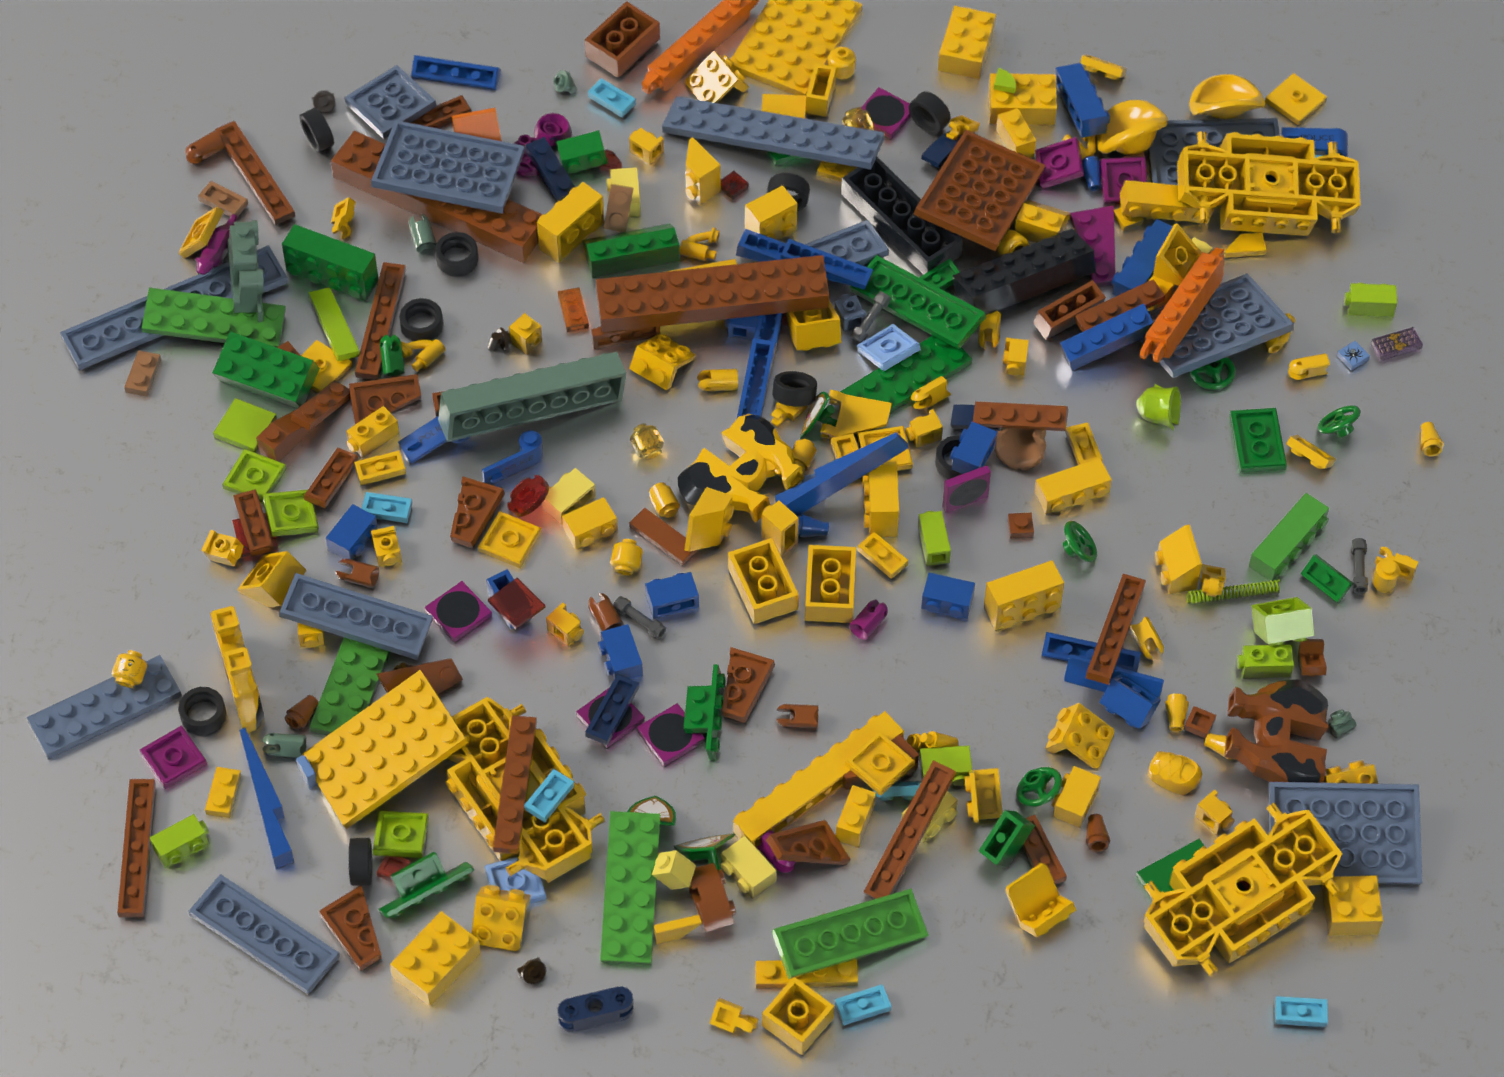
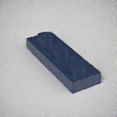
M543 137L526 144L524 150L557 202L563 200L575 185L546 138Z
M619 674L616 675L587 727L585 737L608 746L639 689V682Z

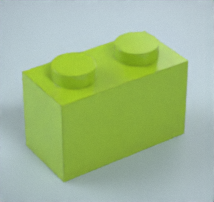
M969 745L920 749L921 780L925 777L934 760L956 771L951 784L955 786L965 785L964 776H969V770H972Z

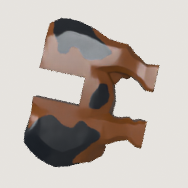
M1289 679L1269 684L1258 690L1256 694H1245L1241 688L1235 686L1228 698L1227 716H1238L1241 719L1255 720L1253 733L1256 744L1247 740L1237 728H1232L1226 736L1224 757L1235 758L1246 766L1253 776L1268 782L1323 783L1326 773L1325 759L1327 749L1290 740V734L1319 741L1328 729L1326 720L1328 710L1327 698L1314 686L1299 679Z

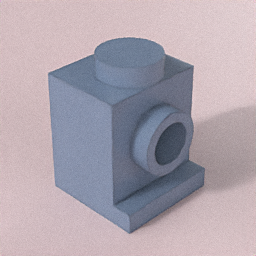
M844 294L835 301V311L840 318L843 332L851 331L855 326L859 328L866 317V312L862 309L857 296Z

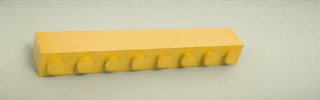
M886 711L879 716L874 715L861 729L853 730L843 742L835 743L825 755L817 756L807 768L796 771L785 784H778L767 797L759 798L749 810L738 813L733 820V833L739 839L745 836L758 849L757 846H760L761 836L770 830L774 833L783 831L842 788L843 775L850 771L845 766V761L879 730L890 740H893L899 734L904 738V730Z

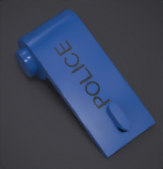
M1282 127L1281 136L1285 138L1296 139L1302 137L1307 140H1314L1315 152H1325V155H1328V143L1333 141V143L1337 142V153L1348 157V134L1340 128Z
M439 416L398 441L410 464H413L447 442L438 421ZM470 437L454 440L452 442L456 444L463 443L467 441Z
M532 430L523 432L519 437L520 452L483 468V483L493 485L541 462L543 458L541 435Z

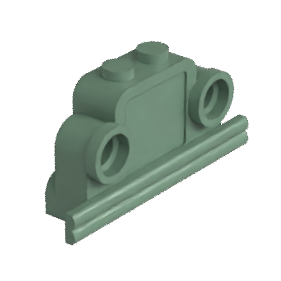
M258 221L234 222V226H230V237L228 239L234 313L257 312L258 322H262L263 305L261 294L264 292L263 270L259 269L256 247L259 242Z

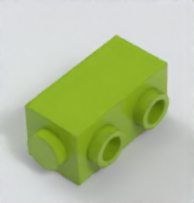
M1351 283L1349 292L1344 294V306H1348V315L1394 317L1397 306L1396 285Z
M927 511L919 514L918 531L926 566L950 563L951 549L942 511Z
M1291 645L1243 646L1241 655H1237V668L1242 670L1243 679L1291 678L1294 667Z
M192 814L149 838L154 852L165 868L168 865L177 864L183 857L191 853H197L208 845L206 835L209 834V830L203 820L198 821L195 814Z

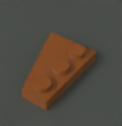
M826 820L773 833L766 839L776 858L782 861L847 865L851 860Z
M362 885L319 910L323 921L360 971L382 958Z

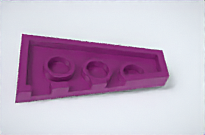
M1114 205L1072 212L1070 220L1074 231L1094 250L1096 272L1089 275L1090 281L1093 280L1099 288L1112 286V280L1116 274Z

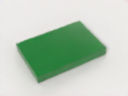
M1265 408L1230 411V421L1240 473L1286 470L1287 463L1277 409Z
M1197 839L1137 871L1136 876L1143 886L1153 881L1160 892L1174 891L1169 884L1174 870L1173 867L1181 860L1185 859L1187 862L1193 858V854L1204 847V844L1200 839Z

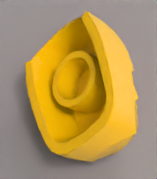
M1158 751L1150 763L1148 776L1159 786L1176 794L1185 795L1199 785L1202 771L1196 762L1185 756Z

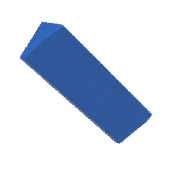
M414 55L411 77L489 89L497 88L501 69L498 67Z
M1046 632L1042 656L1068 661L1070 654L1092 659L1097 643ZM1122 648L1116 667L1137 672L1141 652Z
M1070 654L1064 681L1105 692L1108 687L1107 684L1085 678L1091 659ZM1115 667L1112 678L1122 674L1160 699L1164 683L1163 679Z

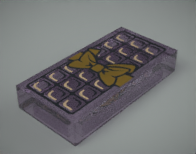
M1414 327L1380 336L1371 341V345L1380 361L1417 351L1423 347V343Z

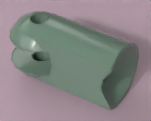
M421 214L422 220L415 222L413 216L409 220L410 231L418 253L425 249L434 250L437 244L429 219L424 214Z
M269 733L262 739L265 744H268L262 750L270 756L298 758L306 751V735Z

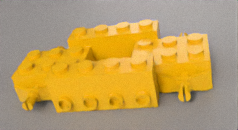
M1202 131L1197 133L1198 143L1184 147L1177 162L1178 202L1187 203L1200 211V223L1204 222V224L1209 222V210L1222 205L1220 209L1221 230L1308 236L1318 220V213L1331 220V232H1336L1337 234L1341 232L1340 220L1356 214L1361 206L1359 161L1337 153V142L1333 143V141L1328 143V155L1315 158L1314 140H1307L1302 137L1292 139L1283 136L1267 137L1261 134L1242 135L1238 132L1226 134L1220 147H1215L1207 143V133L1204 131L1202 134ZM1266 175L1274 176L1276 182H1269L1266 179Z
M485 697L452 716L469 743L448 757L449 760L457 764L447 770L448 780L446 784L463 810L470 817L476 829L484 837L488 846L493 850L512 715L521 716L526 713V709L520 704L509 711L508 708L505 709L491 698ZM540 728L536 729L526 802L553 769L573 780L570 768L566 764L562 765L559 761L560 757L557 750L553 746L549 747L546 743V736ZM574 782L572 790L546 822L541 821L526 810L524 811L519 847L520 856H518V861L506 867V871L510 876L522 869H526L549 883L591 858V831L593 828L604 823L605 820L601 813H598L589 820L581 817L586 814L584 799L586 792L580 783L576 784ZM494 852L500 861L506 860L511 856L515 855L510 853Z
M1272 803L1266 808L1275 819V824L1269 835H1267L1255 818L1249 822L1244 820L1234 828V832L1229 835L1226 833L1220 835L1215 839V844L1209 848H1206V846L1200 848L1193 854V858L1187 862L1185 859L1181 860L1173 867L1174 870L1169 884L1174 891L1160 892L1153 881L1144 886V889H1146L1153 901L1144 916V928L1173 967L1199 964L1202 965L1209 977L1218 972V969L1209 959L1214 945L1227 963L1230 964L1312 911L1315 897L1307 886L1325 885L1333 897L1341 892V889L1333 880V872L1340 861L1342 852L1310 810L1286 814L1282 813L1275 803ZM1241 880L1247 881L1250 889L1248 891H1241L1237 888L1236 883Z

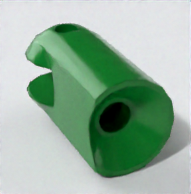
M388 335L383 336L380 340L383 375L396 376L404 374L400 339L396 335H392L391 338Z

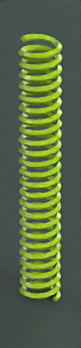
M1280 580L1223 587L1221 600L1223 601L1224 597L1225 600L1231 599V592L1233 599L1235 595L1237 599L1239 596L1240 598L1242 596L1245 598L1246 593L1247 597L1250 594L1252 597L1254 595L1257 596V591L1259 596L1261 592L1263 596L1265 593L1266 595L1268 593L1272 594V590L1274 594L1276 591L1279 594L1278 583ZM1201 589L1199 591H1188V604L1190 603L1189 594L1191 595L1192 604H1194V599L1196 604L1198 601L1199 603L1202 601L1205 603V595ZM1206 596V602H1209V598L1211 602L1213 599L1216 601V597Z

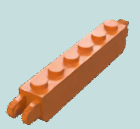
M759 0L721 1L648 65V73L641 84L642 91L648 95L658 87L665 92L669 91L747 22L750 17V11L758 4Z
M1215 247L1210 254L1201 253L1146 333L1145 342L1140 350V358L1146 359L1149 354H1153L1154 362L1159 363L1163 357L1168 359L1171 357L1222 282L1225 265L1224 249Z

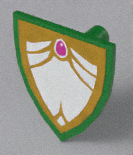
M819 393L815 401L810 404L800 439L812 429L817 421L836 427L837 420L830 417L835 412V407L828 405L825 408L830 399L828 393Z
M656 795L634 803L627 811L660 814L661 825L675 826V810L668 802Z
M735 833L701 838L673 847L678 851L690 852L691 861L708 859L709 864L714 863L716 869L720 870L716 848L733 838Z

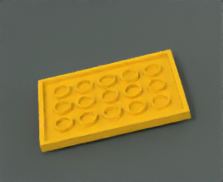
M769 0L731 57L734 63L732 67L735 71L737 69L740 70L747 77L790 94L806 96L815 63L828 65L829 53L834 48L840 46L862 11V4L853 0Z
M419 670L302 753V756L304 755L308 759L316 773L315 781L342 825L348 829L469 742L424 673Z

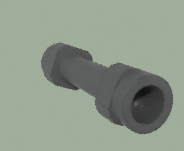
M880 291L873 299L875 304L859 328L855 326L850 337L858 343L865 341L868 336L866 332L882 308H887L892 298Z
M1363 538L1352 540V554L1355 555V577L1352 582L1353 591L1357 594H1363L1368 591V578L1365 577L1364 562L1367 544Z
M620 596L614 602L613 606L621 615L627 614L646 627L648 634L652 637L660 639L666 632V627L658 620L652 621L632 607L631 601L627 598Z

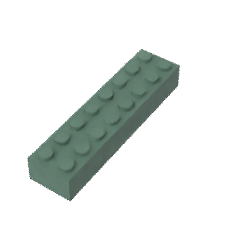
M616 351L603 353L591 358H581L574 362L560 363L548 368H538L531 372L517 373L501 379L495 378L488 382L471 384L458 389H449L441 392L438 421L447 442L622 401L627 372Z

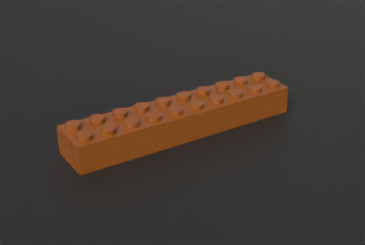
M355 130L331 160L333 178L420 217L421 214H424L428 217L429 221L453 232L466 233L477 243L524 263L538 244L537 221L543 214L507 199L503 213H497L371 187V180L385 144Z
M823 255L596 279V295L601 332L825 309L829 306L830 296Z

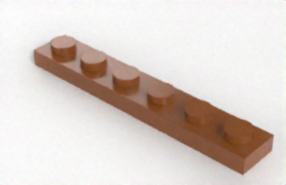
M232 121L216 128L215 131L221 137L225 150L275 226L295 217L294 209L236 122Z
M383 262L355 370L357 378L379 379L382 367L380 340L385 335L390 336L406 272L405 265Z
M1127 574L1122 575L1087 669L1086 679L1109 685L1146 580Z
M512 715L493 852L519 854L537 717Z
M934 760L932 761L863 891L866 895L877 899L893 894L956 775L955 770Z
M129 779L117 910L119 918L144 917L151 842L149 837H151L156 785L154 779Z

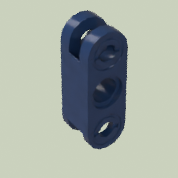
M620 986L567 998L558 1006L559 1025L564 1031L576 1032L628 1019L634 1011L633 994L628 988ZM593 1007L601 1008L598 1012H593L590 1009Z

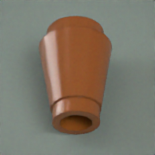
M308 695L288 709L285 716L286 723L295 730L306 727L318 706V700L314 696Z
M1092 814L1088 817L1086 845L1093 852L1105 851L1110 843L1108 831L1102 815Z

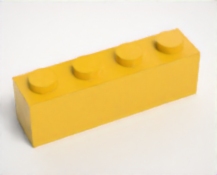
M1125 181L1120 192L1122 215L1200 223V211L1187 203L1178 202V185ZM1214 208L1209 210V220L1213 214Z

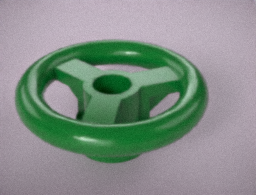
M1225 357L1190 371V375L1199 386L1209 390H1219L1231 384L1235 377V366L1229 357ZM1225 363L1229 373L1227 378L1222 381L1220 371ZM1197 372L1206 373L1212 377L1215 383L1202 380Z
M1349 405L1332 411L1319 422L1318 431L1322 434L1336 433L1337 437H1344L1354 430L1352 424L1360 416V408L1355 405ZM1353 412L1352 415H1344L1345 413Z
M1068 521L1064 526V533L1067 539L1063 542L1065 551L1073 558L1078 556L1086 562H1094L1097 558V548L1092 537L1082 525L1075 521ZM1085 547H1089L1090 555L1086 554Z
M1040 767L1030 770L1017 786L1016 796L1018 801L1028 807H1038L1048 803L1060 791L1062 777L1056 769L1051 767ZM1054 777V786L1051 789V791L1048 794H1046V784ZM1034 792L1038 794L1039 799H1027L1024 793Z

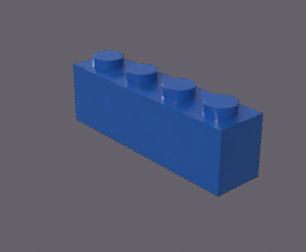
M1081 63L1056 67V87L1081 138L1107 133V124L1110 123V116L1108 111H1105L1103 108L1101 97L1097 96L1095 85L1090 82L1088 71L1084 70Z
M1156 219L1152 226L1149 225L1146 228L1143 240L1141 242L1137 241L1132 256H1127L1123 263L1122 271L1120 273L1116 272L1113 277V295L1118 296L1150 280L1153 276L1156 255L1173 226Z
M1142 304L1060 342L1072 371L1144 338L1154 322L1145 305Z

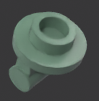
M561 70L555 75L553 82L558 92L568 91L570 94H573L577 91L569 72Z
M1343 709L1333 712L1328 720L1331 733L1335 738L1357 726L1350 711L1344 712Z

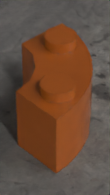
M714 863L696 867L688 887L697 914L700 915L701 926L705 932L734 924L732 915H736L733 900L728 901L723 886L726 883L722 869L717 870Z

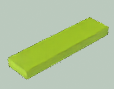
M331 288L308 292V298L337 361L359 357V348Z

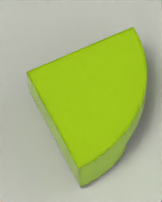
M998 68L994 90L1015 93L1016 82L1014 77L1006 70Z

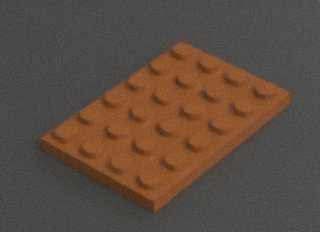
M965 130L915 208L914 215L996 251L1017 217L1023 203L1026 202L1044 172L1046 165Z

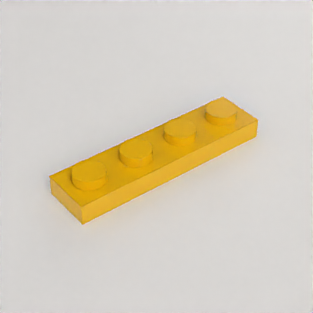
M857 959L796 978L808 987L858 986ZM782 960L755 961L756 988H784L791 980L788 979Z

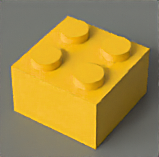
M782 185L745 204V229L775 240H780L785 236L788 237L797 231L798 203Z
M1377 875L1333 877L1334 882L1341 889V892L1334 897L1324 885L1322 891L1328 936L1379 934L1383 923Z
M796 977L789 981L762 1012V1026L801 1055L806 1052L834 1019V1005Z

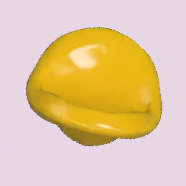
M1232 74L1215 75L1200 82L1192 92L1189 100V108L1194 116L1210 115L1217 119H1232L1246 111L1265 107V99L1259 89L1246 78Z
M1128 100L1118 103L1108 110L1110 123L1107 124V133L1096 135L1097 149L1102 154H1108L1114 150L1125 155L1145 152L1154 142L1157 130L1167 126L1168 118L1158 107L1148 101Z

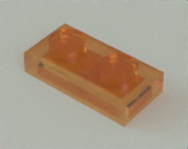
M580 287L557 291L566 331L573 332L589 329Z

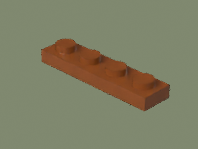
M1154 279L1075 315L1074 321L1080 330L1084 332L1139 305L1144 304L1146 309L1159 304L1165 300V295Z
M975 401L973 422L993 428L1066 431L1068 407Z

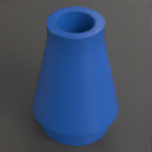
M1095 156L1086 157L1082 160V165L1089 190H1100L1102 184L1099 158Z
M803 514L802 516H797L799 517V538L828 535L829 522H823Z

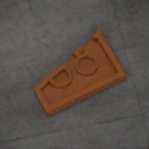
M418 374L349 384L355 424L382 406L392 413L421 399Z
M462 476L461 493L458 495V508L454 515L450 537L454 543L473 548L505 493L503 488Z
M730 647L727 685L725 686L722 706L724 717L746 723L775 667L774 660Z
M451 658L376 673L386 693L419 670L424 673L437 695L463 680Z

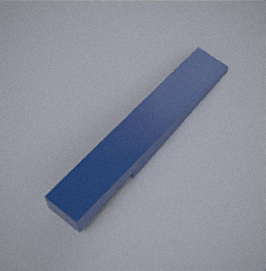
M748 229L744 230L736 251V256L758 262L823 255L827 280L861 289L866 288L873 269L800 242L788 239L787 243Z
M784 313L758 316L737 418L746 414L762 416Z
M897 432L814 469L815 478L775 495L776 502L780 500L796 516H799L908 449V443Z
M246 728L240 730V735L274 865L278 869L294 862L292 850L278 820L285 818L284 812Z

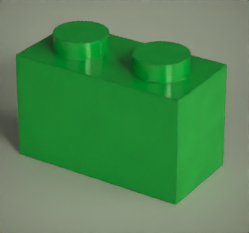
M599 130L556 141L561 162L567 174L608 164Z
M1004 810L978 852L997 866L1009 867L1035 825L1017 811Z

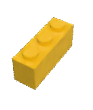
M1098 458L1036 479L1034 493L1045 514L1059 512L1065 507L1074 504L1080 505L1086 500L1095 497L1105 496L1107 493H1110L1112 479L1102 460Z

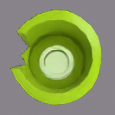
M1155 384L1154 387L1146 389L1141 397L1137 399V410L1144 420L1167 426L1173 431L1174 426L1172 423L1179 425L1181 395L1178 387L1162 388Z

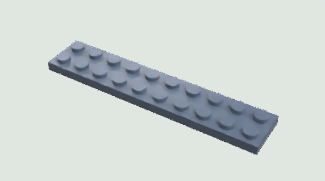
M676 96L662 124V132L866 169H872L885 139L884 132Z
M270 246L258 249L259 269L263 270V293L288 283V277ZM229 262L211 269L205 275L198 274L164 290L233 299ZM147 296L60 332L61 338L78 370L163 336L142 332Z

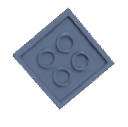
M398 65L344 97L345 103L383 139L389 136L395 120L411 123L437 107L436 100Z

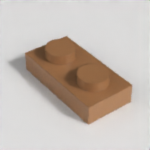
M210 181L198 195L199 202L213 209L220 207L224 210L223 214L229 217L233 214L238 217L248 205L247 198L213 181Z
M611 184L604 229L626 233L633 187Z
M138 350L124 387L126 393L148 397L161 362L160 354Z

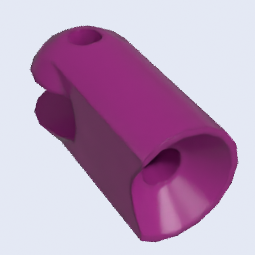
M876 599L870 601L850 623L849 628L856 637L866 640L887 616V605L885 603L879 604Z
M772 830L767 831L761 836V844L757 848L779 872H791L796 861H782L776 858L766 842L768 836L774 832Z

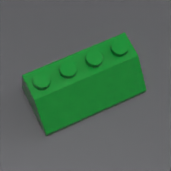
M670 223L582 240L592 278L680 261L678 238L675 228Z

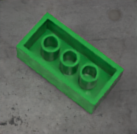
M296 224L293 225L282 242L286 271L294 276L299 275L313 283L326 285L332 290H339L354 298H361L366 301L378 283L379 277L375 253Z
M230 331L212 373L221 382L299 408L306 402L320 368L311 359Z

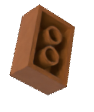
M626 1L584 40L585 57L619 78L660 40V22Z

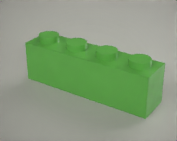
M1305 493L1251 554L1249 567L1269 581H1273L1277 576L1281 577L1287 570L1288 563L1291 560L1295 561L1302 551L1301 548L1305 544L1308 546L1313 541L1315 532L1318 529L1322 530L1329 521V518H1327L1329 507L1308 493Z

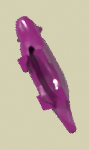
M235 214L231 215L224 225L215 228L203 249L201 257L195 259L197 261L196 270L198 274L205 275L212 268L224 264L223 260L228 252L230 226H234V222L237 220Z

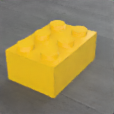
M954 5L939 52L938 71L980 79L995 31L996 14Z
M990 73L989 124H997L998 114L1018 108L1027 125H1055L1057 112L1056 74H1011L1016 82L1015 93L994 90L997 73Z
M584 182L572 188L563 200L556 202L547 214H543L538 219L539 249L557 263H560L582 243V240L587 239L604 224L603 196Z
M896 455L862 476L864 488L863 508H865L864 528H869V536L873 532L880 537L898 536L899 496Z
M772 538L728 552V570L753 624L798 610L799 594Z
M808 546L805 621L851 623L853 621L856 547Z
M1053 560L987 582L984 609L994 629H1007L1015 623L1024 620L1030 621L1038 615L1057 611L1061 608L1064 581Z
M440 911L390 963L392 978L428 1006H431L480 955L479 939L444 912Z

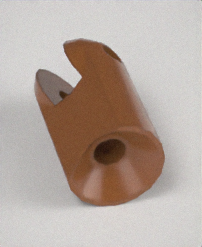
M213 131L188 145L185 149L187 161L198 164L223 150L225 146L219 134Z
M346 558L338 562L341 565L353 568L351 575L335 571L339 579L370 588L375 587L379 577L378 566Z
M599 593L601 601L597 604L592 597L589 598L588 607L602 631L624 625L607 595Z
M782 704L777 708V711L790 712V719H776L777 723L781 726L818 728V705Z

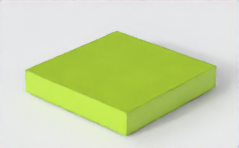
M235 398L214 430L213 436L216 439L255 453L258 449L256 437L275 421L277 416L273 412Z
M244 449L223 482V489L235 494L256 489L260 503L264 504L263 494L273 492L287 469L286 464Z
M307 490L263 494L262 499L271 537L318 532L319 526L313 503L304 500Z
M379 811L373 855L423 858L429 814Z

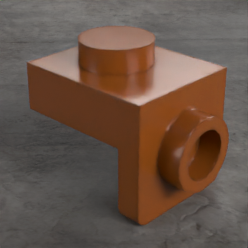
M1307 639L1299 642L1298 662L1302 675L1311 677L1326 675L1327 666L1323 655V639Z

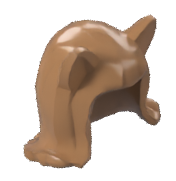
M1001 428L1000 431H997L994 452L998 459L1002 460L1003 464H1007L1009 468L1015 470L1020 468L1022 471L1034 468L1044 457L1046 430Z

